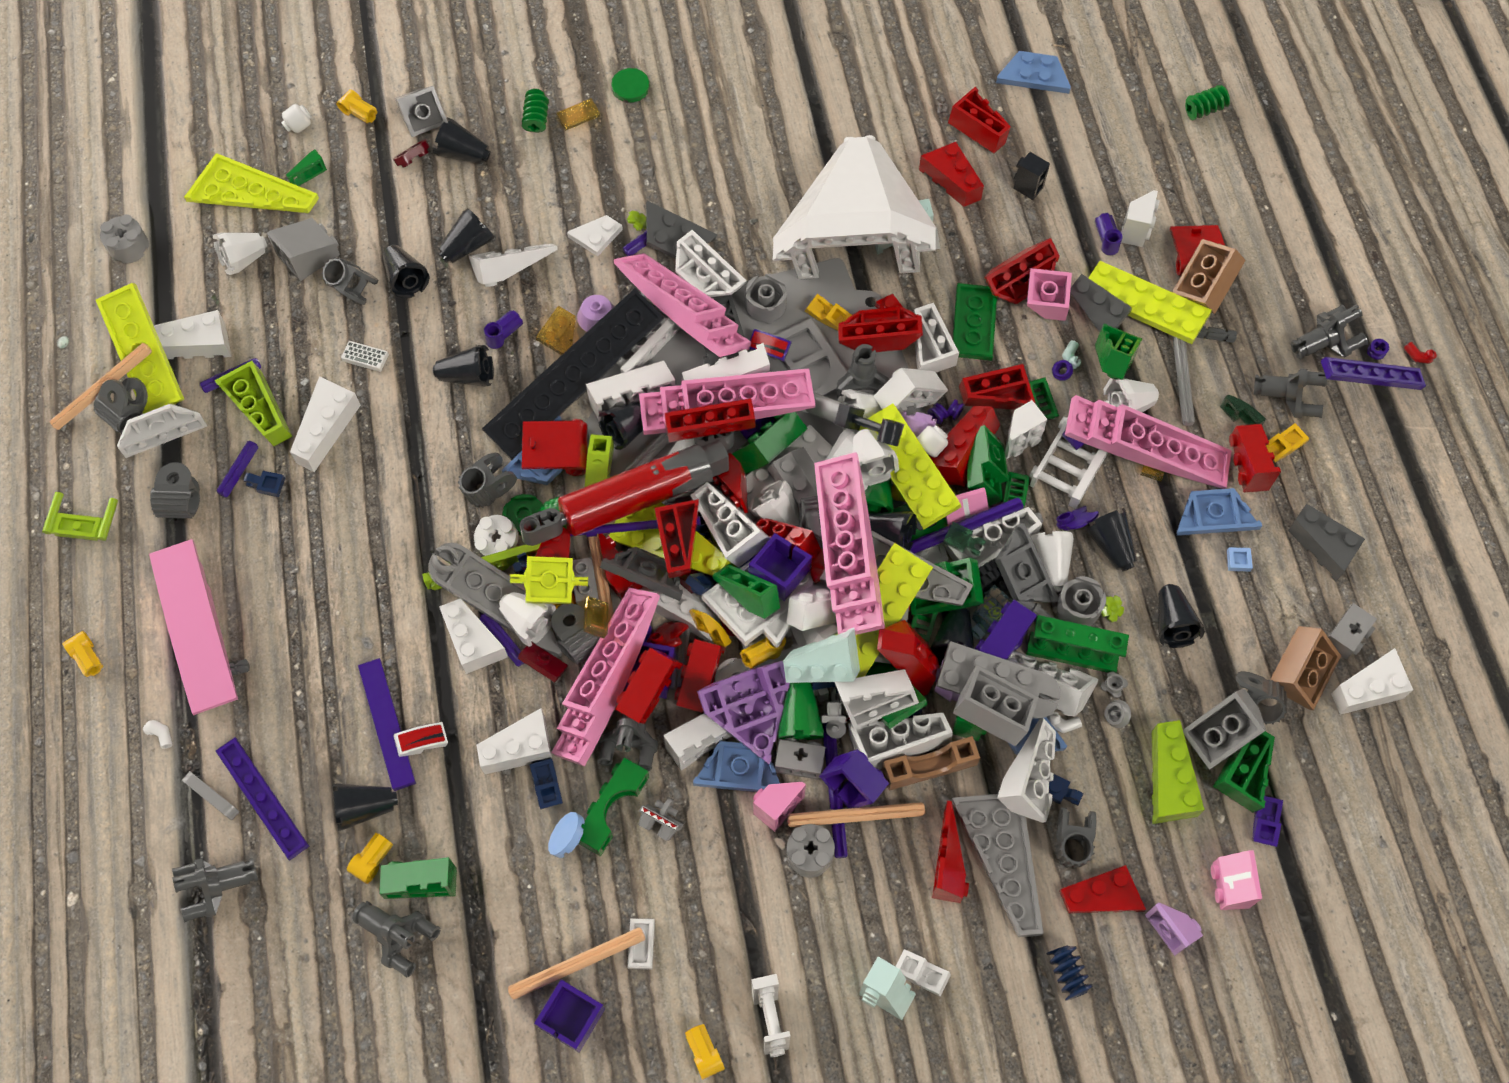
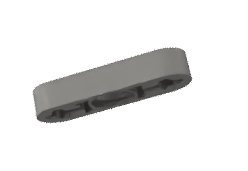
M189 771L182 779L185 784L231 821L240 812L192 772Z

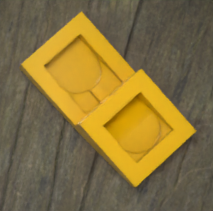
M818 293L805 309V312L835 330H838L839 323L852 316L840 305L835 303L833 306Z
M1294 423L1281 434L1278 433L1268 440L1269 445H1266L1269 452L1274 453L1275 459L1273 461L1276 463L1307 443L1309 437Z
M695 609L689 611L697 629L708 633L714 644L726 647L732 643L726 631L714 618Z

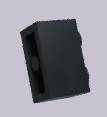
M1029 152L1025 158L1021 157L1016 165L1018 170L1013 178L1015 180L1013 189L1034 200L1044 188L1050 163L1032 152Z

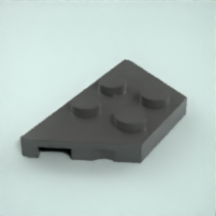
M646 202L647 246L676 259L677 241L691 230L707 244L716 239V233L654 203Z
M1025 523L1016 525L995 560L1012 599L1022 602H1058L1059 598Z
M633 547L626 552L617 553L612 560L604 558L601 562L600 568L626 578L630 582L645 586L649 590L657 591L678 601L681 600L683 590L679 588L680 578H668L664 558L638 547Z

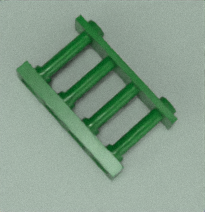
M1038 615L1035 631H1031L1026 655L1106 673H1116L1119 656L1126 657L1129 635Z

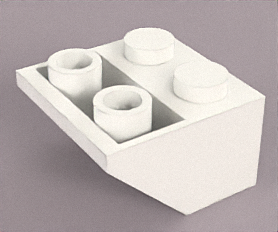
M1153 190L1130 202L1121 229L1123 236L1121 243L1143 247L1145 240L1150 239L1151 231L1156 221L1155 212H1157L1160 200L1156 199L1158 191Z
M1033 400L1014 410L1005 448L1006 459L1011 456L1017 457L1025 448L1029 446L1034 447L1042 440L1041 437L1045 430L1047 418Z

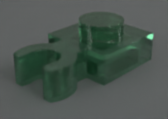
M953 522L943 543L960 552H964L967 547L973 555L979 556L981 551L975 549L974 545L981 544L984 546L986 541L980 537L972 538V530Z

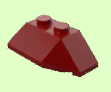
M1049 238L1022 250L992 268L984 278L993 296L1013 304H1018L1028 297L1030 268L1054 271L1060 255L1052 239Z
M901 306L859 310L844 322L842 321L838 324L839 344L856 350L862 344H868L872 346V352L874 350L876 352L904 350L923 336L922 316L916 315Z
M906 620L898 621L884 629H880L877 650L897 670L905 669L911 684L922 695H927L936 680L939 667L938 659L928 643Z

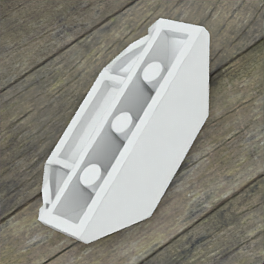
M693 230L677 241L676 273L709 297L732 295L747 283L746 279Z
M168 404L129 419L117 446L124 457L128 458L207 427V424L200 413L174 404Z
M679 584V588L683 590L680 601L657 591L649 590L645 586L642 588L643 591L660 595L655 613L674 623L683 622L688 624L690 632L710 643L712 642L710 635L697 629L689 611L695 609L704 612L722 626L720 618L702 600V596L696 593L691 594L681 584Z

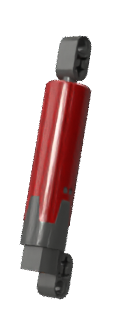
M734 431L695 438V445L559 497V511L555 508H549L521 520L519 526L523 542L533 546L555 538L562 533L563 525L575 537L704 485L706 482H713L714 476L729 471V456L726 450H729L734 445Z

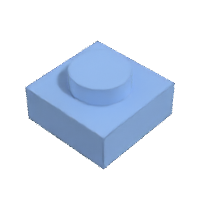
M1229 547L1227 549L1228 571L1250 572L1253 569L1251 548Z

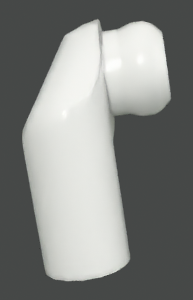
M1053 712L1048 716V720L1055 730L1061 733H1067L1082 727L1078 716L1068 720L1061 718L1058 712Z
M150 720L144 725L143 731L146 735L154 734L158 736L161 749L172 747L168 726L156 720Z

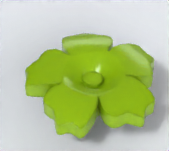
M630 211V215L627 218L628 223L633 224L636 231L645 230L646 216L638 211Z
M1117 595L1106 597V604L1101 612V616H1107V620L1116 622L1118 617H1121L1124 613V607L1121 606V598Z

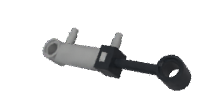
M813 391L815 408L801 410L802 412L811 413L834 422L835 425L859 431L860 426L871 429L878 432L877 441L893 446L899 445L904 424L883 418L881 424L867 419L869 417L864 415V409L836 401Z

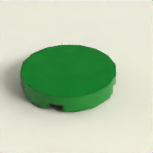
M626 68L614 75L611 87L617 99L633 103L646 97L650 83L648 76L643 71L636 68Z
M516 495L505 504L502 516L507 517L514 524L518 535L522 536L519 526L521 520L540 512L543 503L533 495Z

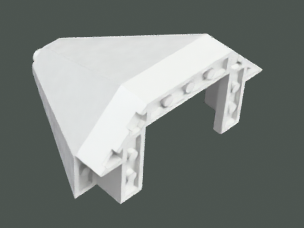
M872 135L856 138L846 137L844 143L839 146L774 236L773 261L792 260L798 279L819 278V270L812 248L893 243L899 273L920 272V252L936 251V249H940L936 226L881 143L876 141V138Z

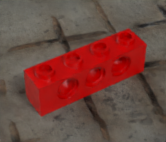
M751 398L664 413L669 442L755 428V414Z

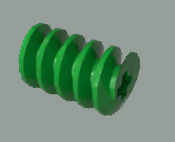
M1217 85L1201 93L1198 92L1188 96L1185 102L1187 116L1190 120L1194 121L1196 118H1202L1203 115L1208 116L1210 112L1221 111L1224 109V106L1229 107V93L1224 86Z
M529 89L525 93L521 126L528 132L539 133L546 129L549 99L540 89Z

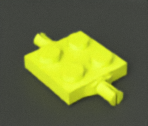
M527 556V568L524 575L510 574V583L524 584L526 591L525 603L571 604L574 586H588V577H575L573 558Z

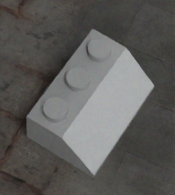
M804 447L789 452L772 462L769 466L768 471L775 482L781 480L782 483L787 481L790 485L798 511L801 498L818 496L815 465Z
M976 665L958 698L953 714L1016 746L1029 731L1039 697Z
M1245 689L1236 691L1183 729L1185 737L1209 770L1266 731L1259 707Z

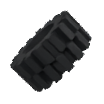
M996 559L990 560L979 567L982 593L988 591L1000 579H1003L995 561Z

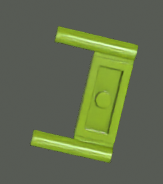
M61 492L54 493L42 530L43 533L54 534L60 537L106 541L117 507V499L109 498L104 517L100 518L58 513L64 494Z

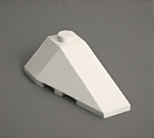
M554 244L528 246L524 248V251H521V249H507L505 254L491 251L469 255V260L477 281L485 284V287L497 285V282L509 278L553 253L558 248Z

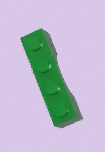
M625 757L621 763L618 762L614 766L611 773L613 775L609 783L605 782L601 787L599 799L597 802L591 803L587 810L588 816L584 821L585 824L581 825V828L584 830L578 844L600 857L613 838L612 832L606 824V816L610 806L622 797H638L649 779L648 770Z

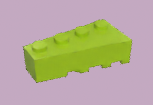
M253 361L214 380L273 446L293 437L262 371Z
M1177 720L1157 723L1151 732L1153 761L1152 824L1198 817L1205 809L1181 722Z

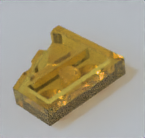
M558 306L537 334L536 340L562 355L573 345L576 316Z

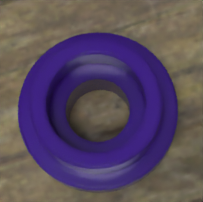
M1066 360L1057 361L1052 367V374L1057 380L1066 381L1073 374V366ZM1062 368L1067 369L1064 374H1060L1059 371Z

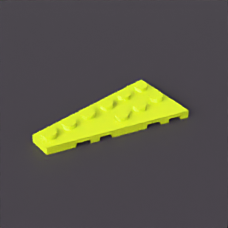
M218 153L214 155L184 196L186 202L309 213L319 199L317 193Z
M660 502L620 518L614 524L657 520L654 508L666 505ZM659 529L615 532L609 535L616 543L630 548L638 547L664 558ZM696 531L691 569L713 577V574L730 564V561L725 558L718 548Z

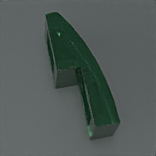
M1232 395L1225 396L1220 406L1233 422L1241 418L1246 425L1262 424L1263 426L1266 418L1255 408Z

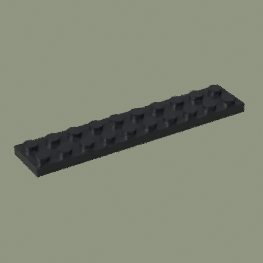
M634 288L482 428V431L512 461L522 451L523 421H554L587 391L586 384L598 381L661 323L664 317Z

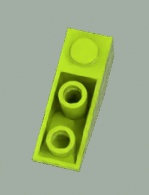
M591 434L587 453L585 487L610 477L614 452L612 436Z

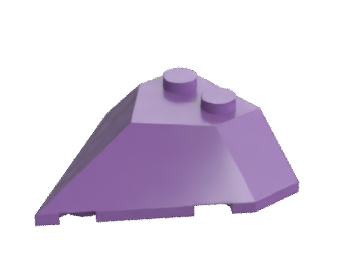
M783 661L744 671L714 682L697 691L704 714L766 763L770 764L773 743L776 741L784 708L783 702L790 684L786 683Z

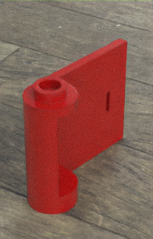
M1218 225L1170 226V232L1178 254L1176 260V273L1178 276L1183 274L1202 239L1225 246Z
M573 419L571 421H523L522 469H565L566 473L572 476L586 474L588 451L587 423L581 419Z

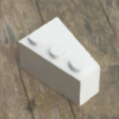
M899 368L892 374L893 377L873 397L882 409L894 403L896 408L903 412L909 406H914L916 409L935 404L948 389L935 371Z

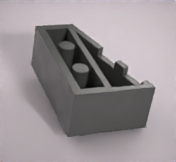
M1307 503L1288 530L1307 551L1310 550L1321 566H1325L1332 574L1331 577L1335 582L1345 572L1365 540L1362 536Z

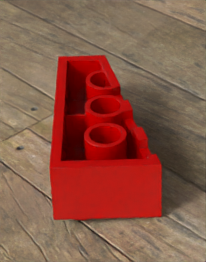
M973 406L947 434L948 445L937 457L929 455L947 484L966 485L969 456L980 427L985 425L994 435L1000 427L993 407Z

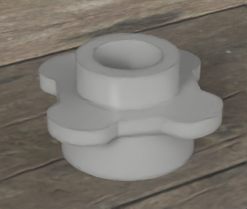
M1109 672L1106 681L1101 683V689L1111 693L1114 698H1119L1122 695L1121 691L1123 688L1128 686L1127 680L1115 672Z

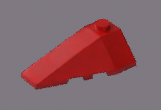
M947 800L944 808L932 898L961 903L963 897L968 895L969 883L965 882L966 872L952 801Z

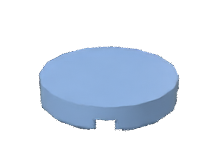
M570 812L558 822L548 843V850L551 855L563 858L565 853L569 854L575 849L584 830L581 828V825L585 824L581 815L576 812Z

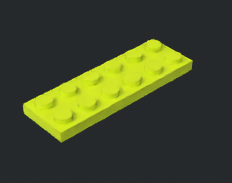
M1102 261L1098 262L1089 276L1090 280L1132 307L1128 316L1190 344H1193L1212 311L1207 307Z
M130 283L96 299L95 301L121 361L142 343L147 344L152 350L151 354L127 373L128 378L135 377L140 379L147 389L148 399L143 414L165 405L176 404L185 400L137 285Z
M894 403L867 419L881 424L884 418L904 424L899 445H889L895 451L899 464V470L896 473L893 470L890 473V479L910 510L916 514L917 521L924 530L962 506ZM860 426L859 431L862 430V429H868V428H865V427H863V426Z
M896 543L892 545L877 569L885 627L901 620L933 569L931 565ZM879 630L855 635L860 672L856 678L864 677L880 653L877 650Z

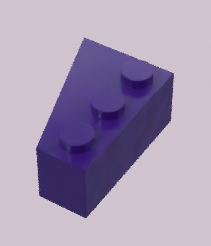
M1013 600L1012 603L1007 601L1000 611L1003 616L999 622L993 621L987 630L990 635L985 641L981 639L975 650L1008 660L1032 623L1037 619L1035 613L1016 600Z

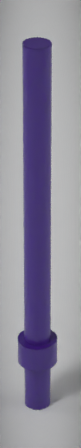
M698 516L697 525H701L700 516ZM657 520L605 524L577 536L586 535L587 537H594L597 534L658 529Z

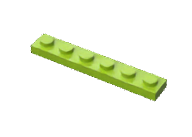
M525 544L481 558L499 570L504 571L509 566L519 562L517 558L519 554L525 552L527 556L533 555L535 557L540 544L533 546ZM429 572L422 574L427 589L438 590L442 588L431 579Z

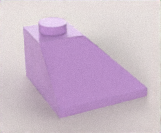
M1157 903L1145 914L1174 956L1203 936L1200 925L1194 919L1164 904Z

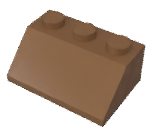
M1202 239L1172 292L1211 309V313L1215 314L1246 260L1234 248Z
M1298 626L1270 680L1279 682L1281 686H1284L1287 698L1309 710H1314L1341 658V654L1322 629Z

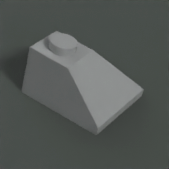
M434 86L412 91L395 98L411 137L438 128L443 122L448 123Z

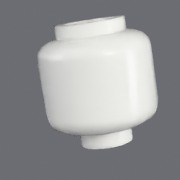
M293 104L282 113L284 121L281 123L288 132L292 130L294 133H300L310 126V118L312 116L303 105Z
M937 425L934 427L927 426L917 437L926 453L931 457H937L948 445V440L946 439L948 435Z

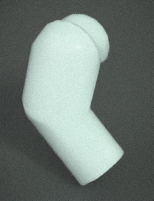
M1071 340L1064 350L1062 357L1071 363L1073 369H1076L1081 364V360H1077L1078 356H1075L1079 344Z

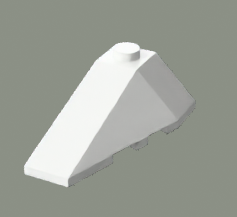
M1013 651L1008 658V661L1051 675L1059 685L1060 699L1054 701L1048 696L1039 695L1045 700L1057 703L1056 709L1067 716L1075 717L1083 710L1098 682L1097 678L1072 668H1070L1069 672L1057 668L1056 663L1041 664L1037 662L1035 657Z
M1044 718L1039 719L1004 776L997 797L1009 811L1042 823L1047 821L1052 804V794L1049 793V781H1053L1054 773L1050 772V760H1053L1055 757L1056 731Z

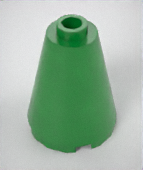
M891 479L871 486L868 485L865 490L868 513L893 512Z
M811 682L789 684L778 730L779 739L816 740L824 738V730Z

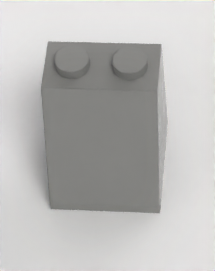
M313 218L267 232L277 256L300 282L326 265L325 262H328L329 259H334V257L340 255L337 249L339 246L337 240L332 235L329 237L326 234L327 230L321 223L317 224Z

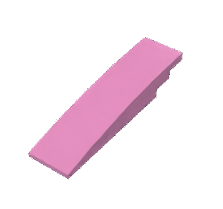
M645 253L614 259V264L654 305L717 356L723 357L750 349L751 341L737 333L739 325L725 316L726 308Z
M808 368L683 380L681 385L660 387V392L639 394L643 434L667 433L664 415L666 412L749 398L752 399L755 420L815 408L810 370Z
M1077 395L1071 398L1065 436L1151 468L1214 487L1227 488L1232 450L1123 404L1116 407L1101 400L1094 403Z
M855 452L814 463L826 582L831 592L832 611L836 614L838 634L844 633L851 628L855 629V635L884 629L875 551L858 454Z
M191 539L150 553V561L163 613L192 714L196 715L238 700L213 597L206 581L203 565L199 561L195 542Z
M628 588L562 703L568 709L557 727L562 734L551 752L556 757L585 767L617 705V698L624 690L639 655L660 595L657 593Z

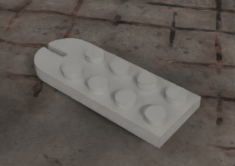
M446 543L436 548L428 564L431 579L445 590L461 598L467 604L516 634L501 614L499 602L505 594L512 592L525 595L524 585L521 583H510L509 575L460 544ZM437 556L447 561L451 565H445L437 559Z
M951 641L948 644L936 683V687L961 694L972 671L978 665L1039 697V694H1042L1054 701L1060 699L1059 685L1051 675ZM1039 698L1033 719H1041L1051 715L1056 710L1058 704Z

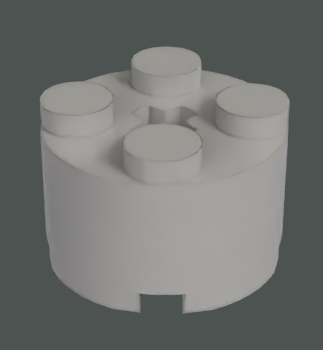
M126 214L115 217L101 224V242L115 261L118 260L126 264L133 263L144 256L146 248L148 250L149 241L139 223L130 215Z
M765 274V276L761 277L755 276L746 286V311L758 321L767 324L774 323L786 310L787 290L781 278L773 274Z
M1085 576L1076 577V579L1065 583L1057 602L1060 620L1087 626L1094 624L1106 604V595L1101 589V585L1096 580Z
M815 824L802 825L795 828L788 839L787 861L800 876L807 878L818 877L831 866L835 845L830 832L826 828ZM808 847L813 848L812 855L808 854Z

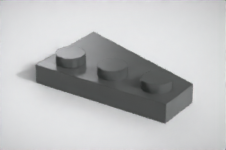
M1083 274L1078 277L1071 287V295L1099 332L1103 323L1118 329L1132 310V307Z

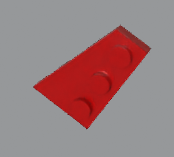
M1126 865L1059 890L1069 914L1146 911Z

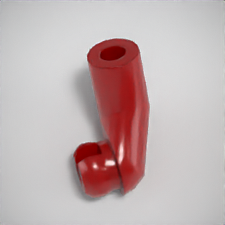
M1413 342L1408 343L1403 348L1415 362L1430 364L1437 357L1436 352L1432 349L1426 352L1419 351Z

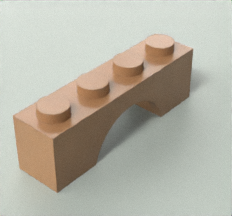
M973 736L950 742L945 747L932 753L914 757L904 755L884 761L882 771L884 778L889 782L887 787L890 791L977 766L980 756Z

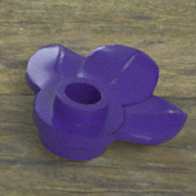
M1083 506L1072 512H1065L1056 518V525L1058 529H1063L1064 531L1082 528L1087 523L1093 522L1098 517L1099 512H1087V507Z

